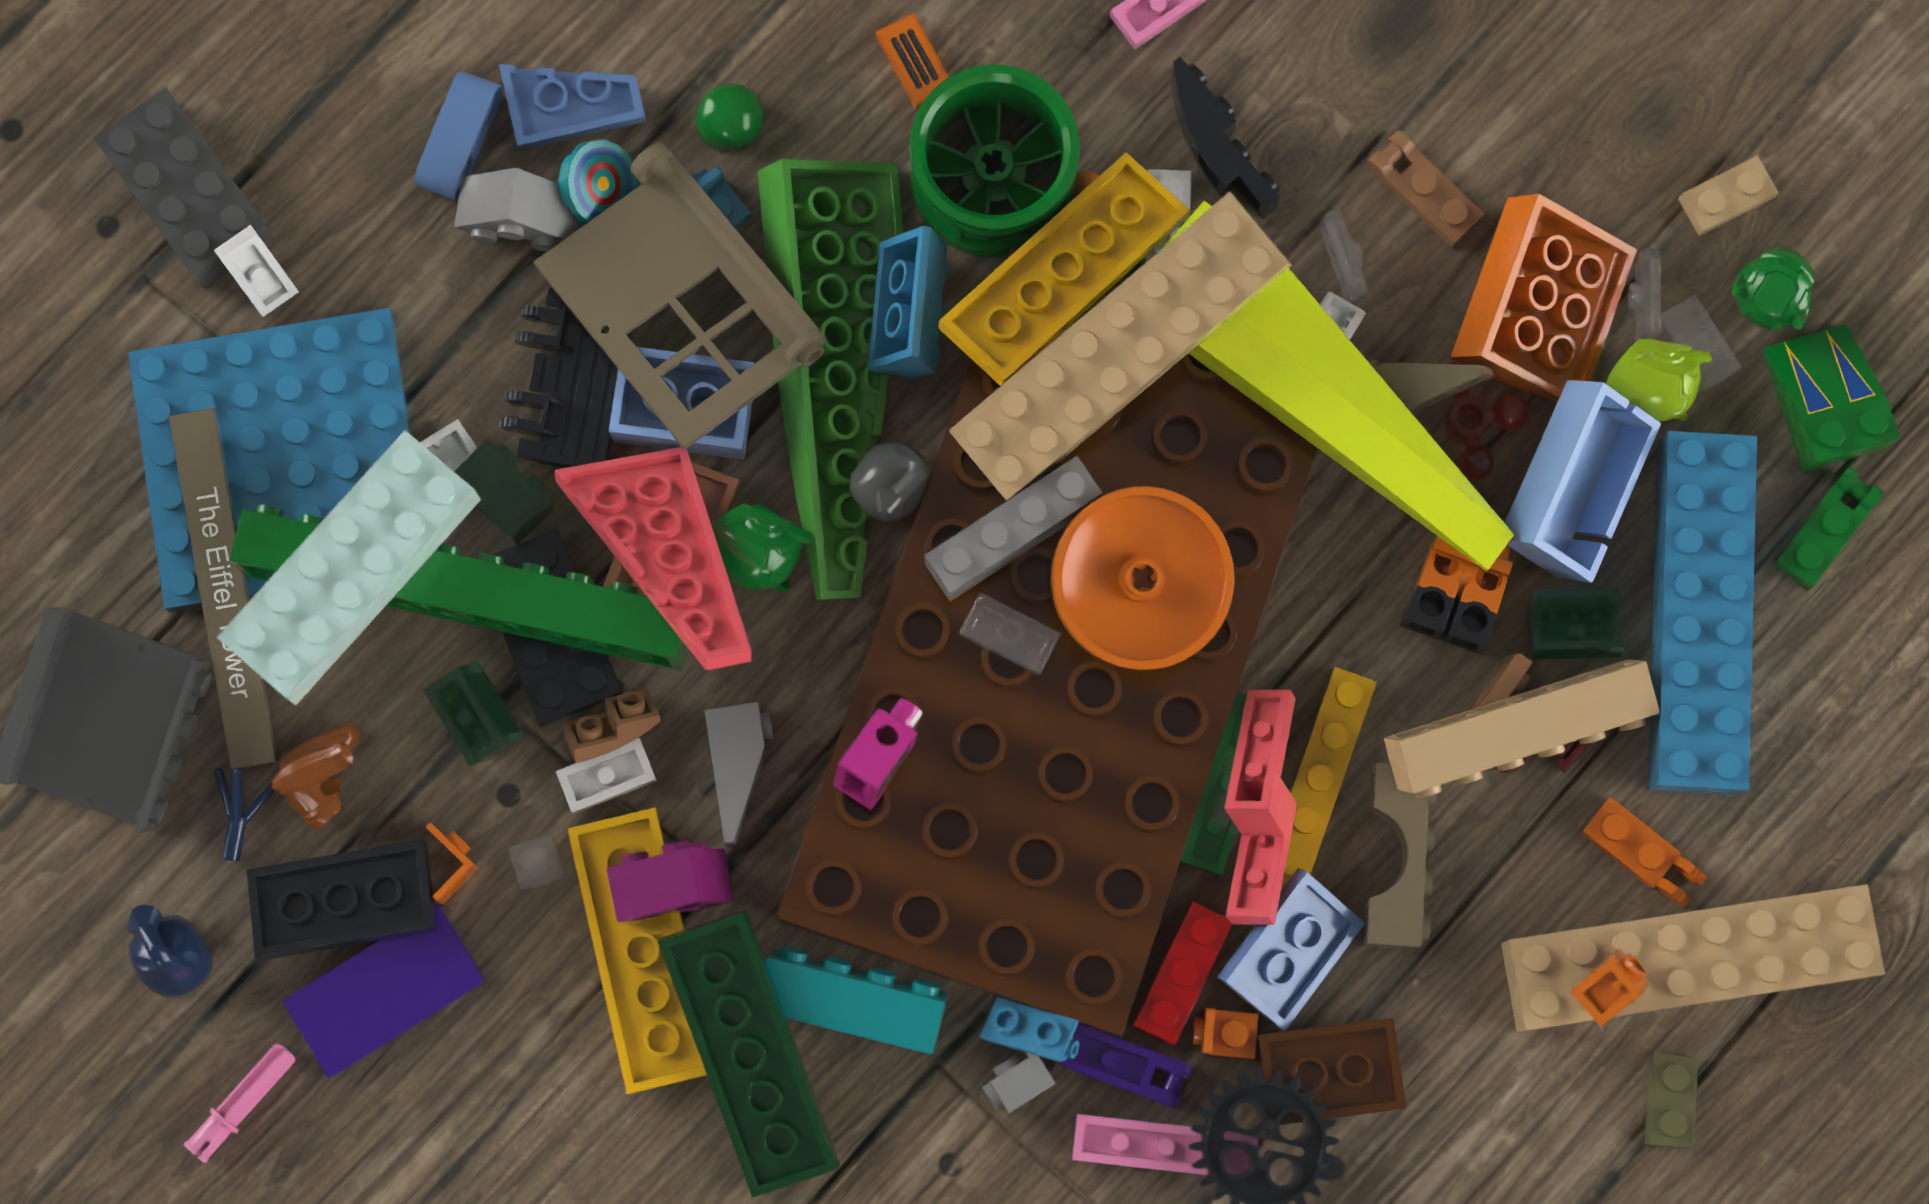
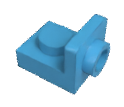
M718 166L709 172L707 169H703L692 176L735 229L752 218L749 210L724 179V174Z

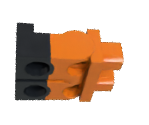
M1436 536L1429 547L1418 581L1399 626L1438 639L1445 629L1455 597L1457 596L1459 598L1451 621L1447 626L1443 642L1481 654L1488 646L1507 578L1513 562L1508 561L1510 547L1506 545L1486 572L1440 537Z

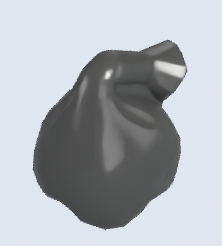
M884 442L871 447L865 453L863 460L857 465L850 476L849 489L855 501L872 517L887 523L897 522L908 517L921 504L931 474L930 466L923 455L913 447L897 442Z

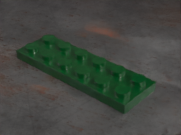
M746 909L660 938L658 944L752 1198L838 1170L840 1166L838 1157Z

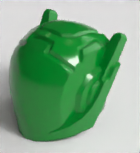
M1789 248L1766 249L1759 258L1743 266L1731 287L1733 288L1731 294L1736 297V303L1741 315L1753 324L1764 329L1766 328L1769 331L1779 330V328L1792 324L1794 328L1800 330L1810 310L1811 288L1815 280V274L1806 258L1797 251Z
M744 503L728 511L711 524L730 581L739 587L751 590H768L773 588L782 593H786L789 590L790 584L786 580L798 564L801 556L800 550L803 547L802 543H809L811 541V532L796 527L793 522L781 518L762 504L751 506Z

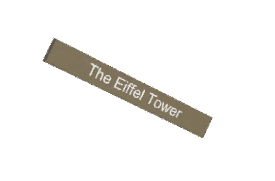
M211 408L169 416L230 767L235 769L276 762L278 757L264 679L217 638L250 602L245 574L229 562L237 525L216 409Z

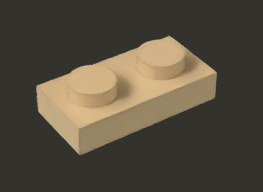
M1757 155L1682 193L1678 200L1700 236L1775 198L1779 192Z

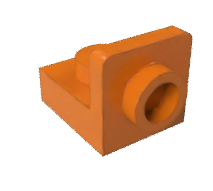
M1617 948L1604 963L1576 984L1570 992L1598 1025L1602 1027L1643 994L1648 985V981L1645 978L1647 972L1636 957L1632 954L1625 955Z
M1204 1008L1202 1017H1194L1192 1044L1200 1045L1199 1055L1254 1060L1258 1014Z

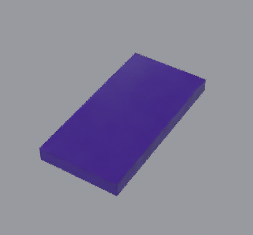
M439 904L435 905L437 930L379 940L282 1000L329 1079L486 982Z

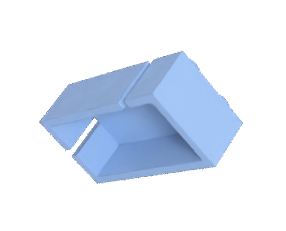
M1567 380L1505 521L1506 526L1514 534L1507 546L1556 578L1593 583L1608 547L1603 543L1572 538L1576 534L1612 539L1661 426L1659 421L1636 405H1628V399L1604 382Z

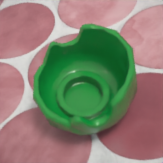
M722 84L710 90L703 97L696 109L695 128L701 141L716 151L724 152L727 149L745 148L763 129L765 111L758 95L750 88H745L741 84Z

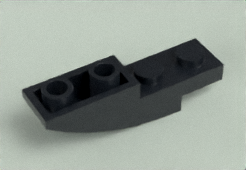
M1178 57L1173 61L1171 70L1172 96L1184 139L1196 163L1221 198L1236 188L1264 220L1277 209L1280 196L1277 194L1279 192L1278 185L1265 171L1259 173L1249 162L1251 156L1248 150L1239 140L1233 139L1231 141L1229 139L1234 133L1237 122L1234 119L1236 113L1230 103L1222 96L1216 98L1206 87L1208 84L1206 77L1195 64L1191 63L1188 66L1181 57Z

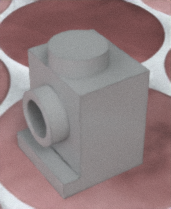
M1024 1052L1027 1057L1024 1061L1020 1062L1015 1055L993 1069L997 1077L982 1086L995 1110L1004 1106L1009 1114L1056 1084L1039 1056Z

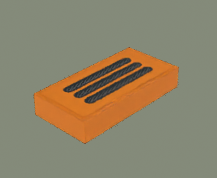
M912 13L876 31L875 34L912 105L917 110L930 92L949 76L918 19Z

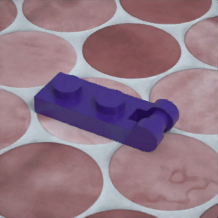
M1080 1023L1077 1024L1073 1040L1079 1042L1078 1053L1074 1059L1068 1057L1065 1061L1059 1062V1066L1167 1107L1179 1109L1183 1098L1179 1093L1184 1079H1190L1193 1066ZM1155 1068L1167 1072L1162 1088L1150 1084Z

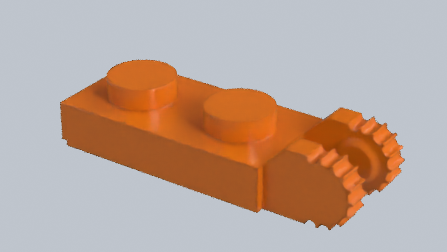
M1608 797L1580 832L1648 888H1655L1681 908H1685L1690 899L1681 888L1663 878L1668 869L1672 866L1685 879L1698 886H1702L1707 879L1706 875L1694 864L1679 856L1681 854L1680 851L1612 797Z

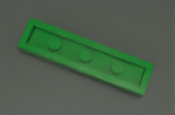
M1236 692L1180 860L1182 864L1220 877L1223 875L1237 832V827L1225 810V804L1247 696Z

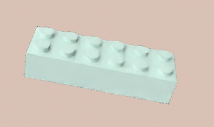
M404 430L217 638L286 699L297 705L479 503L480 497L469 484Z

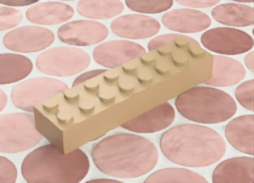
M1229 192L960 420L949 432L1005 500L1008 501L1046 474L1289 269L1292 264L1236 197Z
M1868 884L1523 937L1501 943L1517 1033L1595 1021L1570 991L1582 979L1604 963L1617 948L1625 955L1632 954L1640 961L1647 972L1645 978L1648 981V985L1642 995L1613 1018L1885 975Z

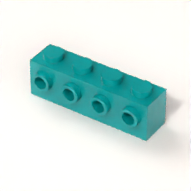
M781 946V950L773 949L767 957L766 965L786 1018L933 1054L949 994L948 992L940 991L939 984L923 979H914L913 984L896 980L895 973L880 968H870L869 973L852 969L851 962L836 957H826L825 961L808 958L807 951L792 946Z

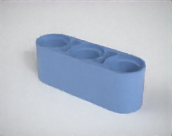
M461 70L456 74L416 169L415 186L455 201L459 200L462 177L470 176L498 110L503 92L502 85Z

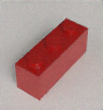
M1194 901L1191 902L1133 1021L1132 1028L1170 1047L1176 1044L1232 926L1228 918Z

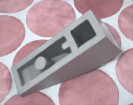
M758 702L704 710L723 838L727 848L734 847L737 844L767 753L765 740L773 739L770 712L761 713Z

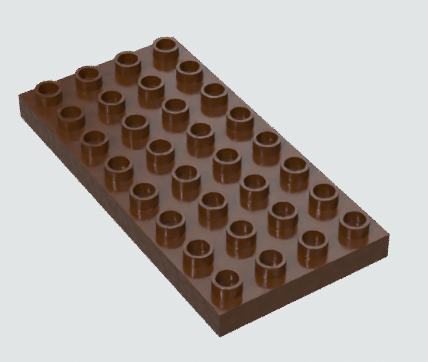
M1010 247L1006 260L1018 249ZM1117 282L1110 290H1108L1098 301H1096L1067 329H1069L1087 312H1089L1100 301H1102L1107 295H1109L1113 290H1115L1121 283ZM1187 354L1040 478H1044L1078 456L1102 491V496L1124 488L1145 486L1176 492L1195 502L1211 516L1220 528L1229 546L1234 566L1233 597L1227 616L1215 636L1196 654L1171 666L1147 670L1126 669L1114 666L1094 657L1083 649L1068 633L1057 613L1051 589V567L1056 546L1067 526L951 602L925 565V555L1007 502L949 432L953 426L1000 387L995 380L971 359L776 918L779 922L997 997L1076 1019L1082 1025L1121 1038L1317 447L1197 359ZM903 698L916 705L922 712L921 717L912 728L917 733L911 752L873 809L869 810L833 786L838 764L878 708L890 713L898 700Z

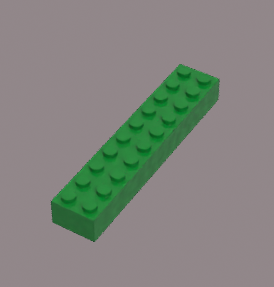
M257 505L256 511L242 508L229 562L248 577L269 581L324 519L302 514L300 521L285 517L283 510L266 505ZM441 544L385 606L682 671L687 646L648 597L637 593L638 588L620 582H611L610 588L593 584L594 579L592 577L573 572H567L566 579L548 574L549 568L533 563L524 562L522 568L519 569L505 565L504 558L486 553H478L477 559L460 555L461 550L459 548Z

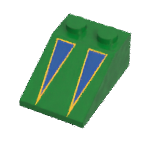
M1847 324L1762 349L1803 473L1887 449L1900 439L1887 397Z

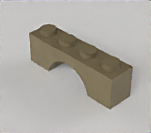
M1375 763L1371 767L1369 812L1383 819L1396 833L1402 849V865L1397 879L1387 891L1364 901L1363 922L1365 924L1363 926L1362 946L1417 950L1422 947V940H1429L1431 930V914L1424 913V895H1431L1433 886V869L1426 867V851L1433 850L1435 824L1428 823L1429 805H1435L1437 794L1416 798L1413 793L1397 790L1390 763Z

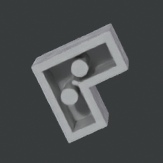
M519 168L462 177L454 228L471 233L470 239L476 242L494 244L497 242V238L526 239L532 242L534 249L547 252L580 228V223L572 217L576 215L572 213L570 207H565L561 199L559 183Z

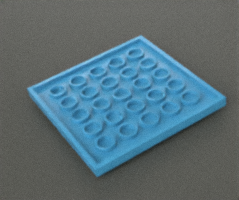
M390 307L128 352L164 609L170 612L202 606L169 416L211 408L216 409L237 527L242 508L256 511L257 505H266L283 510L285 517L300 521L302 514L325 519L404 430L411 434L394 319ZM246 576L249 598L254 597L268 581Z

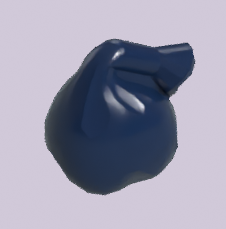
M143 904L131 910L126 927L129 933L134 934L129 944L130 962L144 985L155 994L166 998H175L193 991L208 978L213 969V955L193 922L180 915L162 917L160 911L152 905Z

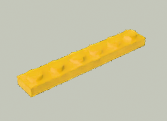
M1334 667L1290 791L1297 806L1281 890L1298 868L1309 874L1312 872L1377 681L1338 667Z

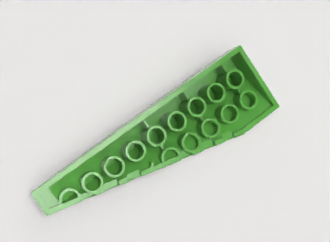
M781 159L757 171L766 266L826 337L825 343L822 346L824 352L818 360L808 366H799L778 382L793 484L801 527L812 533V539L809 543H805L817 601L858 599L861 596L867 541L864 539L866 520L870 519L871 515L855 501L849 489L850 476L857 465L863 460L865 453L871 447L876 446V440L878 437H881L889 375L868 370L880 242L904 233L897 163ZM773 335L774 349H776L781 344Z

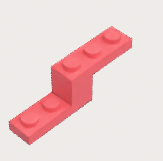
M1291 690L1247 691L1225 804L1226 812L1241 833L1226 917L1231 924L1275 925L1297 806L1296 801L1281 779L1296 699Z

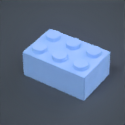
M637 347L654 369L677 353ZM695 354L661 377L688 411H691L731 381L712 357ZM727 359L739 375L755 364L754 362ZM618 369L609 425V433L613 442L659 449L681 447ZM753 401L688 447V452L745 460Z

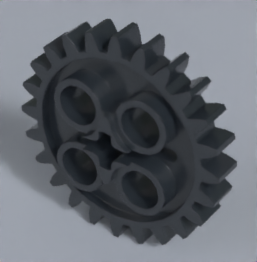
M1260 1068L1256 1070L1254 1082H1250L1247 1075L1242 1071L1238 1073L1237 1087H1234L1226 1079L1221 1081L1224 1091L1223 1096L1220 1097L1211 1091L1206 1094L1213 1106L1211 1109L1197 1107L1196 1112L1205 1121L1203 1125H1190V1130L1201 1135V1141L1189 1144L1188 1149L1201 1151L1202 1158L1196 1160L1191 1165L1192 1168H1206L1208 1172L1199 1182L1201 1186L1212 1183L1217 1185L1212 1195L1214 1201L1228 1195L1230 1197L1228 1204H1289L1291 1201H1294L1295 1204H1306L1303 1196L1306 1191L1318 1197L1321 1195L1319 1188L1314 1182L1317 1178L1331 1181L1332 1177L1322 1168L1324 1163L1338 1162V1158L1326 1152L1327 1146L1339 1143V1139L1326 1136L1325 1130L1336 1124V1121L1334 1119H1321L1320 1114L1328 1106L1326 1102L1315 1105L1310 1102L1315 1093V1088L1310 1087L1302 1093L1298 1092L1300 1078L1297 1076L1293 1077L1287 1085L1282 1084L1283 1075L1281 1070H1276L1271 1081H1266L1265 1073ZM1241 1103L1253 1105L1258 1113L1256 1124L1248 1130L1240 1128L1234 1120V1111ZM1287 1113L1296 1114L1302 1122L1301 1134L1293 1140L1285 1138L1279 1130V1122ZM1265 1130L1269 1132L1268 1140L1300 1147L1304 1153L1299 1157L1268 1150L1265 1151L1263 1157L1258 1156L1259 1148L1256 1146L1225 1140L1223 1134L1226 1131L1250 1137H1261ZM1233 1148L1243 1150L1248 1157V1166L1239 1175L1229 1173L1224 1165L1226 1153ZM1279 1158L1288 1160L1293 1168L1291 1180L1284 1185L1274 1183L1269 1174L1271 1164Z

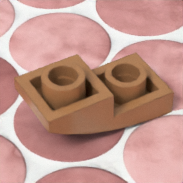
M647 688L605 698V713L584 716L577 720L562 723L564 738L575 763L590 760L616 750L637 739L660 722V714Z

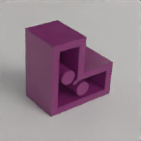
M680 841L662 846L663 854L649 857L647 851L628 854L621 857L622 865L606 868L617 922H638L674 912H696L735 902L725 850L708 848L707 842L689 844V841Z

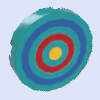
M605 139L581 142L575 146L577 148L570 155L565 157L561 165L559 175L561 199L565 207H570L572 213L576 215L572 217L583 225L639 187L638 179L631 172L633 162L630 156L618 144Z

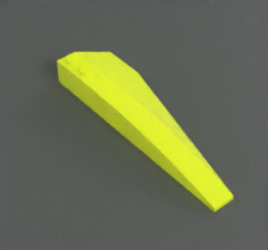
M1203 201L1165 246L1212 206ZM1287 269L1188 353L1486 572L1514 536L1512 531L1290 269Z

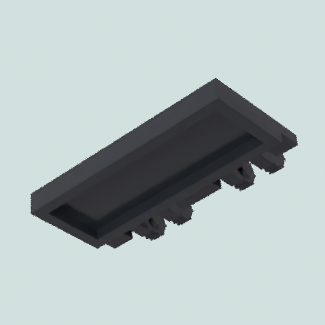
M548 287L546 307L524 305L521 307L520 316L532 322L558 325L557 336L519 331L515 339V343L524 347L556 352L555 356L536 353L529 386L531 392L548 395L508 390L505 391L504 401L510 405L542 410L541 420L538 422L507 416L500 418L499 428L510 432L540 437L539 441L519 439L516 455L518 459L536 461L539 464L563 468L607 461L612 439L609 433V425L618 368L552 287Z

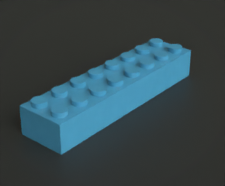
M1667 431L1657 442L1651 681L1660 713L1650 716L1648 791L1738 796L1749 791L1757 436Z

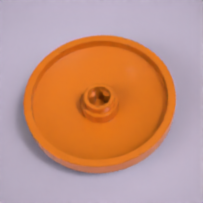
M1157 487L1124 488L1108 493L1089 503L1079 511L1065 528L1056 546L1052 561V596L1057 613L1068 633L1083 649L1094 657L1111 665L1126 669L1147 670L1164 668L1177 664L1196 654L1220 629L1227 616L1233 597V560L1227 541L1218 525L1205 510L1192 500L1176 492Z

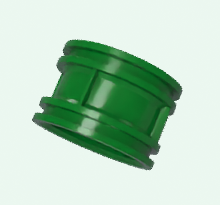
M976 66L960 71L941 82L930 92L920 106L910 135L912 195L925 224L931 227L946 244L970 255L1000 258L1007 257L1010 247L1019 249L1073 199L1080 150L1078 129L1069 106L1062 96L1045 80L1029 71L1013 66ZM1001 112L1020 116L1035 125L1015 146L1008 141L999 139ZM965 117L977 143L971 146L966 154H963L936 141L948 127ZM1058 158L1060 171L1047 193L1024 182L1026 165ZM993 162L999 163L1001 171L996 169L994 175L986 173V165L991 168ZM962 177L964 186L969 192L956 204L939 189L934 180ZM1006 199L1009 200L1016 211L1004 215H988L990 202H1001Z

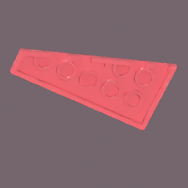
M682 447L555 470V482L706 671L751 662V648L687 449L684 450Z

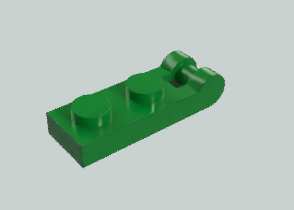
M1847 466L1773 563L1808 591L1815 586L1885 493L1873 484L1870 487L1857 478L1859 473L1850 466ZM1845 492H1848L1859 501L1853 510L1840 501Z

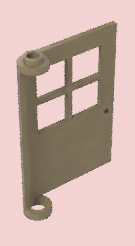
M659 142L643 150L631 165V172L643 184L533 261V263L675 440L686 450L801 365H811L818 360L824 352L822 346L825 343L826 337L664 143ZM719 269L746 303L704 333L677 299ZM669 305L696 339L654 369L627 335ZM754 311L781 345L739 375L713 344L712 340ZM704 347L731 381L691 411H688L661 377Z

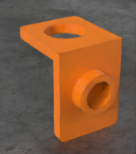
M430 822L426 828L463 863L432 897L443 905L479 867L466 855L471 847L453 830L445 835Z

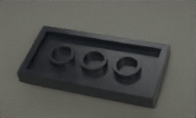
M558 529L492 554L504 558V564L510 567L521 569L524 562L533 563L549 568L548 574L565 579L567 572L576 573ZM502 632L540 727L604 702L605 698L623 694L608 655Z
M424 839L246 870L254 956L259 961L437 930L434 898H432L433 887L428 843Z

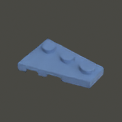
M499 64L519 151L647 122L637 78L634 75L587 71L579 74L556 72L551 68L538 67V70L515 68L514 65Z

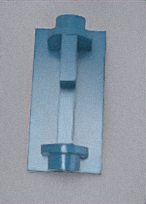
M997 997L980 1034V1039L1062 1062L1068 1057L1074 1059L1078 1053L1079 1042L1073 1040L1078 1020Z

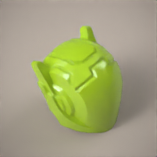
M1650 337L1647 339L1639 338L1617 362L1607 379L1606 385L1628 399V405H1636L1657 421H1669L1672 419L1685 421L1687 419V411L1692 406L1700 387V363L1711 362L1712 356L1708 351L1692 349V346L1659 341Z

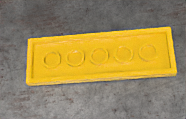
M1125 152L939 320L938 328L993 380L1002 386L1051 344L1188 218L1190 209Z
M646 809L567 828L626 1093L629 1095L707 1076L658 944L660 938L684 930L681 913L674 912L638 922H617L606 868L622 865L621 857L628 854L644 851L648 852L649 857L663 854L662 846L665 843L657 809Z

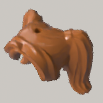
M353 721L317 735L289 751L281 759L279 764L280 772L273 779L272 788L285 795L291 808L304 818L305 824L315 830L321 828L341 810L339 796L341 793L340 785L343 781L340 777L331 780L328 778L345 770L353 762L354 757L351 749L361 740L359 727Z

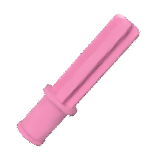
M279 1043L274 1044L217 1109L212 1107L209 1110L211 1116L184 1143V1146L193 1155L197 1154L199 1160L206 1163L209 1160L208 1158L232 1132L235 1134L239 1132L237 1126L292 1066L295 1062L293 1054Z

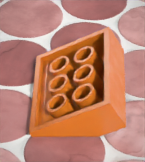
M1541 194L1507 198L1450 358L1463 365L1490 367L1494 374L1491 377L1492 379L1557 403L1567 380H1592L1637 249Z

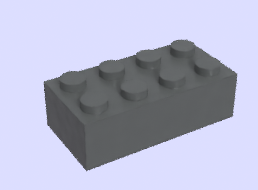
M164 88L93 137L188 271L203 289L228 272V269L214 250L249 225L253 227L265 245L275 240L272 233L167 88Z

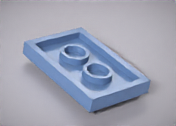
M1298 868L1281 890L1275 925H1255L1217 977L1273 1025L1286 1031L1364 926L1365 922L1308 872Z

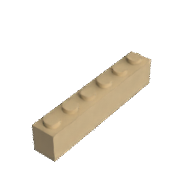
M1627 659L1385 737L1384 742L1397 790L1413 793L1416 798H1422L1441 792L1440 785L1456 780V784L1477 781L1483 778L1482 771L1496 766L1498 771L1517 768L1524 764V757L1538 753V757H1549L1565 751L1564 744L1576 740L1579 741V744H1588L1602 740L1606 737L1604 731L1619 727L1620 731L1642 727L1646 724L1645 718L1659 714L1660 711L1647 662Z

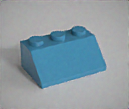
M920 226L880 242L868 370L911 380L936 373V367L941 357V349L938 345L940 330L938 324L945 314L942 297L949 265L946 260L947 244L931 227Z

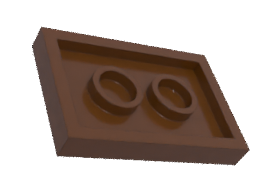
M1393 1018L1257 1035L1260 1064L1265 1073L1266 1081H1271L1275 1071L1281 1070L1283 1075L1282 1084L1287 1085L1293 1077L1297 1076L1300 1078L1298 1092L1302 1093L1310 1087L1315 1088V1093L1310 1102L1313 1105L1322 1102L1328 1104L1326 1109L1320 1114L1322 1120L1407 1109ZM1287 1113L1281 1118L1279 1125L1300 1123L1301 1119L1296 1114Z

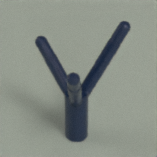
M216 768L214 774L228 818L222 859L239 862L246 824L266 803L275 790L272 788V783H270L241 815L242 770L240 768L233 770L231 797L223 770Z

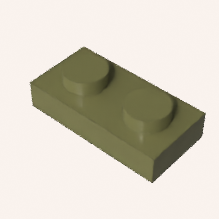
M1659 1053L1649 1054L1645 1145L1694 1148L1698 1057Z

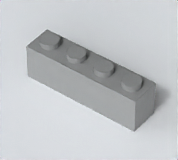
M1076 456L925 555V565L951 602L1067 526L1079 511L1101 497L1103 493L1078 456Z

